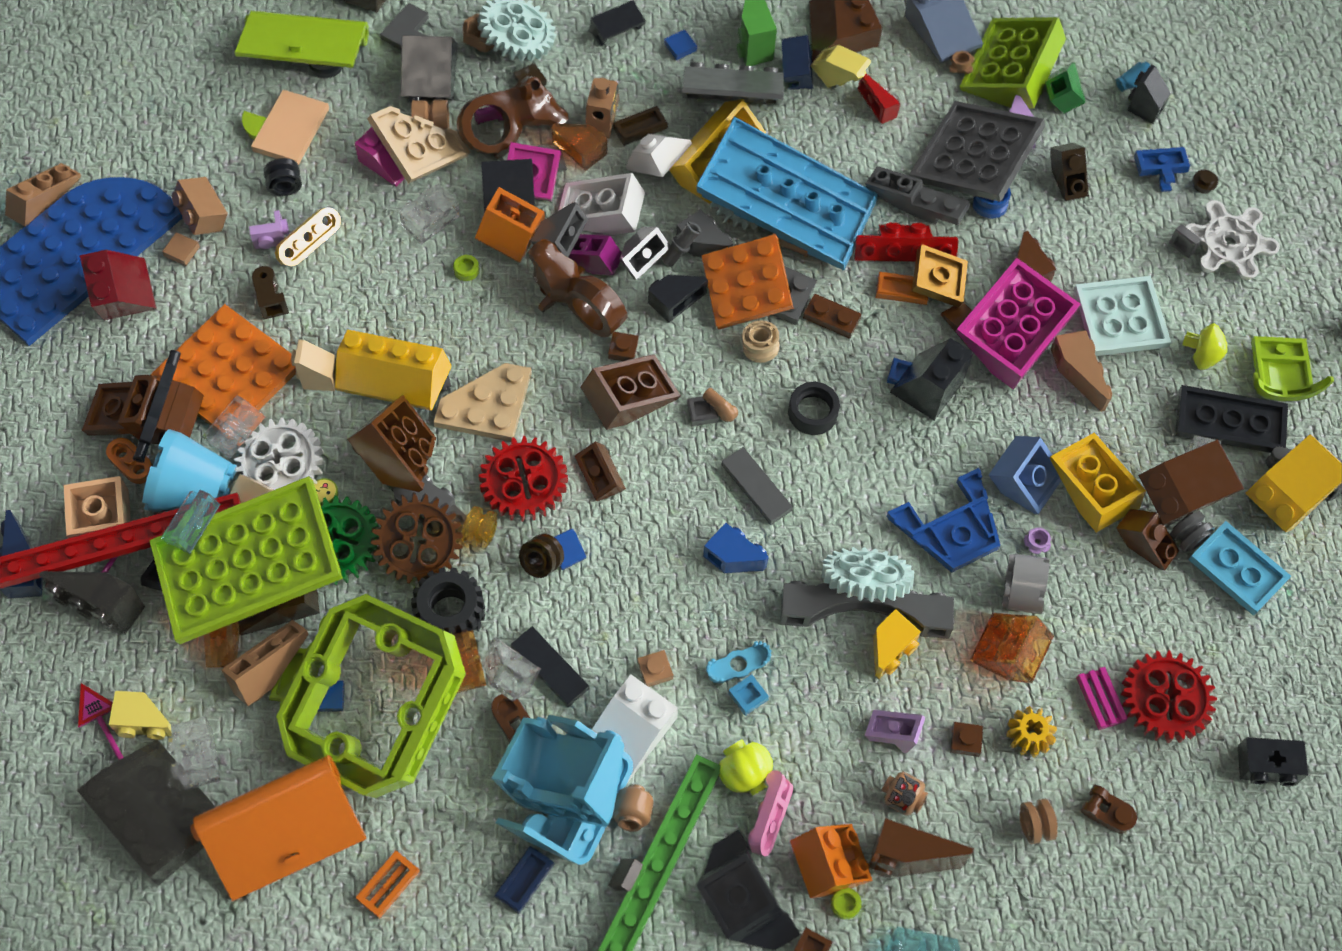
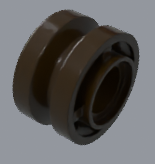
M543 533L535 536L524 543L519 550V561L522 568L527 574L535 578L548 576L558 569L564 560V551L561 544L555 537Z

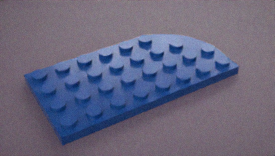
M127 177L98 179L84 183L67 192L32 220L28 226L22 228L0 246V321L28 346L32 345L89 297L80 255L103 250H111L133 256L140 255L183 219L172 198L152 183Z

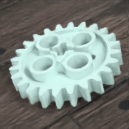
M523 0L487 1L485 6L482 7L477 20L479 23L478 30L482 31L480 36L487 38V45H495L493 51L500 49L502 56L510 54L511 60L518 56L521 62L524 61L525 57L532 62L534 57L540 60L542 55L546 56L553 46L556 28L551 26L552 19H545L547 12H539L540 6L532 7V1L524 3Z
M852 547L851 551L842 548L841 553L833 551V555H827V558L823 560L821 577L824 578V583L829 584L830 589L837 588L838 594L846 592L848 598L857 596L860 601L863 598H868L870 602H873L874 598H878L880 601L885 602V598L894 601L896 596L903 598L904 593H910V589L913 588L914 570H911V565H906V560H898L897 555L888 556L887 551L880 553L877 549L868 551L865 547L862 550Z

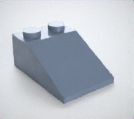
M906 0V19L941 63L952 59L953 54L958 51L970 52L983 46V42L964 0Z

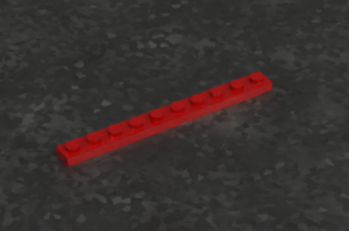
M236 492L1 556L0 589L151 548L149 540L241 504L240 497Z

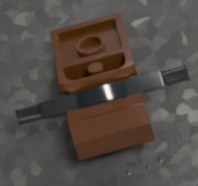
M170 350L160 382L153 375H136L133 382L98 384L82 431L88 436L132 434L139 440L133 460L143 463L150 444H159L168 429L180 432L190 438L204 395L193 386L172 380L181 353L176 350Z

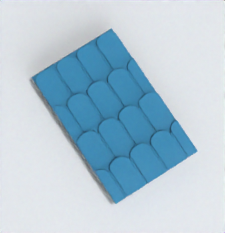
M736 117L733 118L697 184V192L703 198L733 211L734 215L775 233L778 238L806 250L807 254L843 271L855 249L856 236L862 234L873 207L878 200L876 192Z

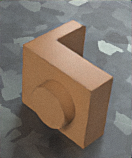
M479 13L464 20L462 28L463 43L476 48L480 52H489L495 45H487V38L480 36L482 31L478 30L479 23L477 20Z

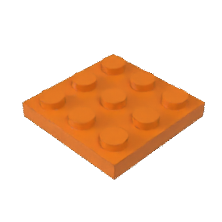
M776 234L701 255L705 275L708 279L707 285L715 323L718 329L794 309Z

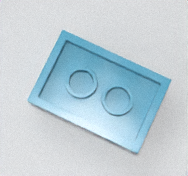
M1227 521L1188 559L1253 616L1291 577L1289 573Z

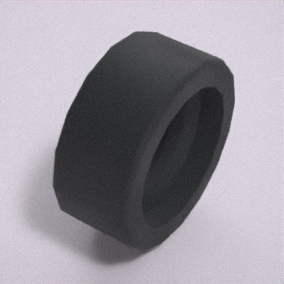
M816 381L806 382L798 386L791 394L788 407L789 420L802 433L809 435L823 434L831 430L837 421L840 409L839 397L825 383ZM808 397L820 398L828 404L830 408L827 417L818 420L806 418L799 412V402Z

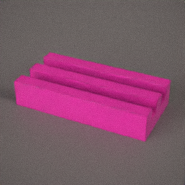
M1101 667L1096 671H1089L1087 674H1079L1076 677L1098 730L1127 721L1126 713L1105 667ZM1098 677L1100 678V680H1101V682H1102V685H1103V687H1104V689H1105V692H1106V694H1107V696H1108V698H1109V701H1110V703H1111V705H1112V708H1113V710H1114V712H1115L1117 718H1115V716H1114V713H1113V711H1112V709H1111V707H1110V704H1109V702H1108V700H1107V697H1106V695H1105V693H1104V691H1103V688H1102V686H1101V684H1100V681H1099ZM1088 680H1091L1094 686L1099 702L1102 705L1104 712L1108 718L1107 721H1105L1102 716V713L1098 707L1092 690L1088 684Z

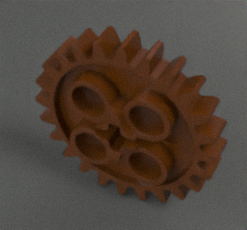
M413 492L409 501H407L404 495H401L400 504L390 500L393 507L391 510L382 507L385 517L375 518L380 527L371 529L374 534L378 535L377 538L371 539V544L379 545L373 551L374 556L383 555L379 559L378 564L382 566L388 563L386 568L387 574L395 570L396 580L406 575L407 584H410L413 577H417L419 581L423 576L428 577L427 573L431 571L439 573V568L444 566L451 569L450 558L459 559L454 549H462L463 546L456 542V539L464 536L462 532H457L455 529L459 528L461 523L460 521H451L457 514L455 511L446 514L449 505L444 503L439 507V498L437 496L429 502L427 493H424L422 499L418 500L416 493ZM424 514V520L420 529V534L424 540L418 541L415 562H410L414 549V542L410 537L416 536L419 515ZM405 515L414 518L413 525L407 529H403L398 525L399 519ZM431 521H439L441 523L440 531L435 534L426 531V527ZM398 543H404L408 546L407 552L402 556H397L393 553V548ZM424 549H434L436 551L435 557L430 561L421 559V553Z

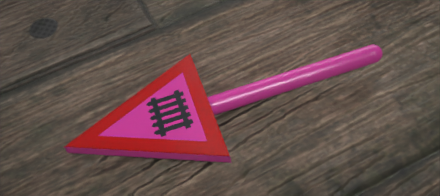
M81 683L78 728L97 719L118 761L123 762L124 757L102 717L111 712L113 702Z

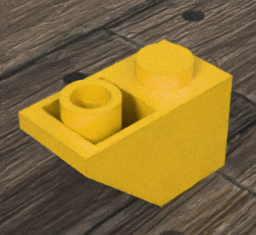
M896 609L876 628L873 636L875 676L878 679L885 673L891 675L901 664L898 660L904 654L910 656L919 646L917 640L921 631Z

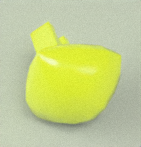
M1215 323L1203 328L1200 334L1187 331L1182 344L1183 346L1196 349L1192 358L1200 371L1216 365L1223 360L1227 353L1226 339L1219 326Z

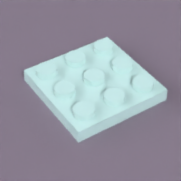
M1151 276L1075 285L1074 294L1076 301L1080 303L1079 311L1084 329L1087 331L1089 339H1092L1094 342L1095 356L1169 347L1171 340Z

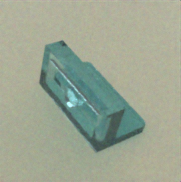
M199 490L198 493L190 491L162 535V540L191 553L220 504L203 490Z

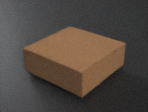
M176 232L162 253L164 257L187 266L200 248V245L197 241Z

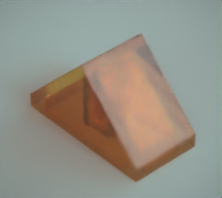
M238 622L204 635L206 668H224L237 659L240 637Z

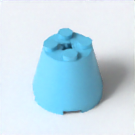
M168 429L158 445V449L162 450V452H158L147 476L142 503H145L144 510L163 513L229 495L230 488L227 487L229 481H232L237 465L232 464L186 435Z

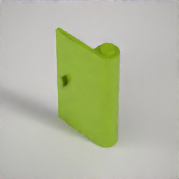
M252 10L245 17V26L236 47L235 56L353 68L359 47L367 46L369 26L368 22Z

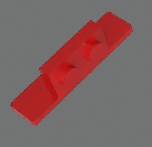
M889 222L886 225H879L878 236H856L854 258L856 261L916 262L917 249L921 244L957 257L959 240L957 237L932 236L930 226L923 223L900 225L899 223Z

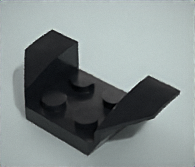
M737 830L713 845L704 874L696 886L726 939L775 951L801 934L788 912L779 905L750 855L752 854L751 849L741 832Z

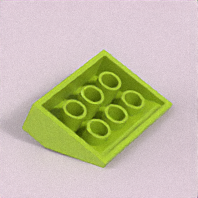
M1059 17L992 18L982 38L983 46L978 48L974 55V62L971 64L973 71L969 74L965 73L959 86L960 90L1009 108L1012 107L1014 98L1018 95L1021 96L1029 109H1034L1066 40Z

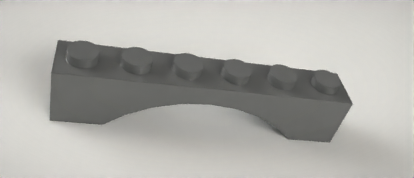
M792 581L784 583L780 625L809 627L820 619L846 611H869L889 616L896 609L921 631V637L949 639L954 629V597H948L943 593L924 595L910 590L909 594L904 593L903 598L896 596L894 601L885 598V602H882L878 598H874V601L870 602L868 598H863L861 601L858 600L857 596L848 598L846 592L838 594L837 588L830 589L827 583H821L816 586L806 585L802 581Z

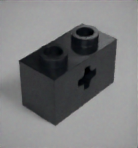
M1246 737L1237 746L1240 780H1250V783L1256 785L1267 784L1269 781L1280 782L1281 786L1290 787L1298 785L1300 781L1308 776L1305 741Z

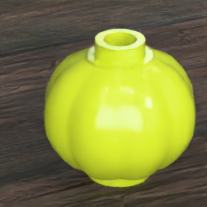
M742 739L723 750L726 757L719 763V776L722 783L729 790L736 793L750 791L751 795L754 796L767 788L765 781L767 775L772 771L773 762L770 753L764 746L756 742L746 745Z

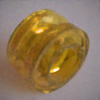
M473 506L463 524L462 533L464 537H462V542L471 545L476 541L478 548L486 549L496 532L497 512L489 510L486 514H483L482 507Z

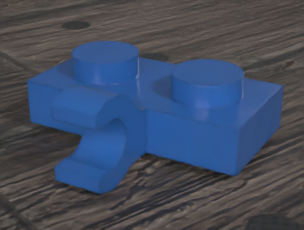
M1185 147L1136 150L1134 155L1139 176L1159 175L1161 192L1172 191L1170 183H1175L1174 174L1188 173L1190 169Z

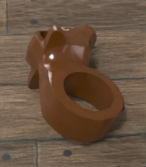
M526 76L510 89L481 94L467 101L459 111L457 131L461 140L471 150L481 154H493L497 159L509 153L510 143L517 142L524 126L547 125L558 129L567 124L569 117L567 111L557 104L551 92L542 85L538 77ZM482 106L495 108L504 120L502 137L492 145L481 143L472 131L471 121L473 115Z
M542 239L529 250L528 255L534 265L533 278L539 285L540 291L546 296L538 305V309L541 312L548 310L557 302H564L584 326L602 338H608L628 318L625 306L616 292L608 284L594 276H583L586 270L562 254L551 241Z

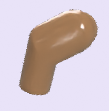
M708 388L704 392L703 399L714 407L721 420L732 422L737 418L738 409L734 405H731L712 388Z

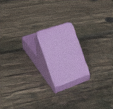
M873 710L864 736L869 741L895 744L903 753H908L917 744L925 717L918 714Z

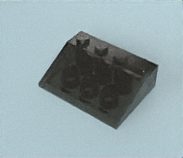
M159 740L149 743L102 769L77 789L93 811L157 886L204 848L202 842H197L193 837L190 825L194 824L193 817L215 806Z

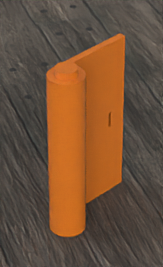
M327 755L193 817L194 824L190 825L192 835L197 842H202L232 901L366 840L367 837L340 785V774L331 756Z

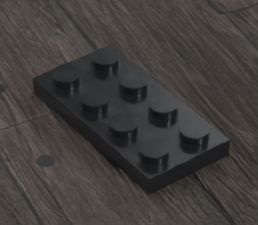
M1181 385L1178 394L1175 436L1206 442H1213L1218 439L1220 444L1271 453L1276 446L1286 447L1288 403Z

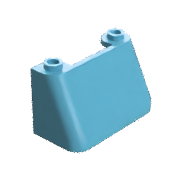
M523 717L491 779L517 804L526 809L607 827L613 816L625 746L621 741V736L613 731L606 730L605 732L597 733L595 741L557 734L552 728V723L542 717H537L536 719Z

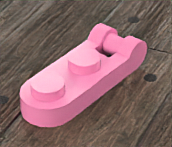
M777 770L771 771L766 777L769 787L764 801L759 805L755 827L748 836V844L751 847V851L762 856H768L774 847L793 792L791 782Z

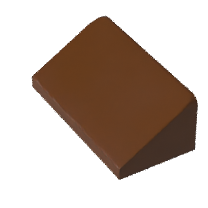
M595 441L574 456L596 501L603 500L626 489L605 445Z

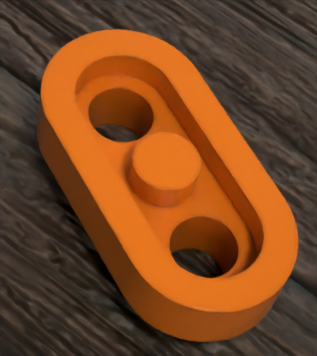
M126 438L112 440L106 448V455L110 462L132 483H145L150 467L153 466L150 459L146 456L143 463L133 460L137 447ZM126 452L124 457H119L121 453ZM144 469L142 473L136 474L138 470Z

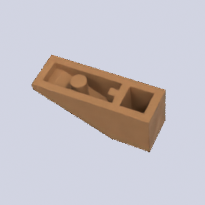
M291 620L221 669L233 694L249 706L272 690L309 635L308 631L294 620Z

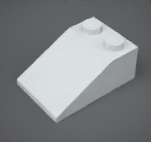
M633 173L570 182L565 184L559 210L572 202H576L588 218L583 230L609 235L636 232L645 191Z
M630 675L613 696L592 728V731L599 733L610 730L621 736V741L625 745L624 752L633 761V771L629 778L630 780L677 719L678 707L633 675Z

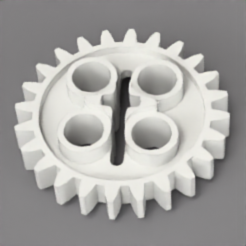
M280 418L278 425H276L272 419H269V427L265 428L263 424L259 423V432L249 430L252 438H242L246 446L245 448L238 447L237 451L242 456L234 458V461L239 465L236 468L238 475L241 474L253 478L274 490L308 476L311 477L314 484L318 483L313 476L322 475L323 473L317 466L325 464L323 458L320 457V455L324 454V450L319 446L321 442L318 437H314L315 433L311 428L307 430L303 422L297 426L296 421L291 419L287 425L284 418ZM295 442L292 448L286 449L289 443ZM264 449H269L265 455L259 456ZM300 466L296 473L290 474L294 467ZM273 473L271 479L264 481L266 475Z

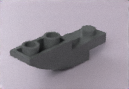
M876 166L866 182V187L876 192L884 201L912 216L935 225L938 220H942L959 226L969 209V200L923 187L922 179Z

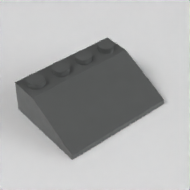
M690 62V66L684 67L682 96L683 98L720 101L744 99L745 102L780 105L784 96L783 73H779L778 68L764 67L763 71H754L753 66L741 65L739 70L729 69L727 64H715L714 68H706L705 63Z

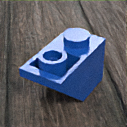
M727 523L704 545L703 557L723 573L764 571L768 564L769 556L766 550L757 543H751L739 528H732Z

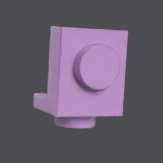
M279 210L274 211L275 223L249 226L250 236L255 249H269L277 246L285 238V234H289L287 219H282Z

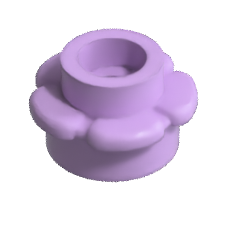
M1043 528L1031 529L1028 535L1024 537L1025 546L1029 547V551L1034 554L1045 553L1051 547L1050 534Z

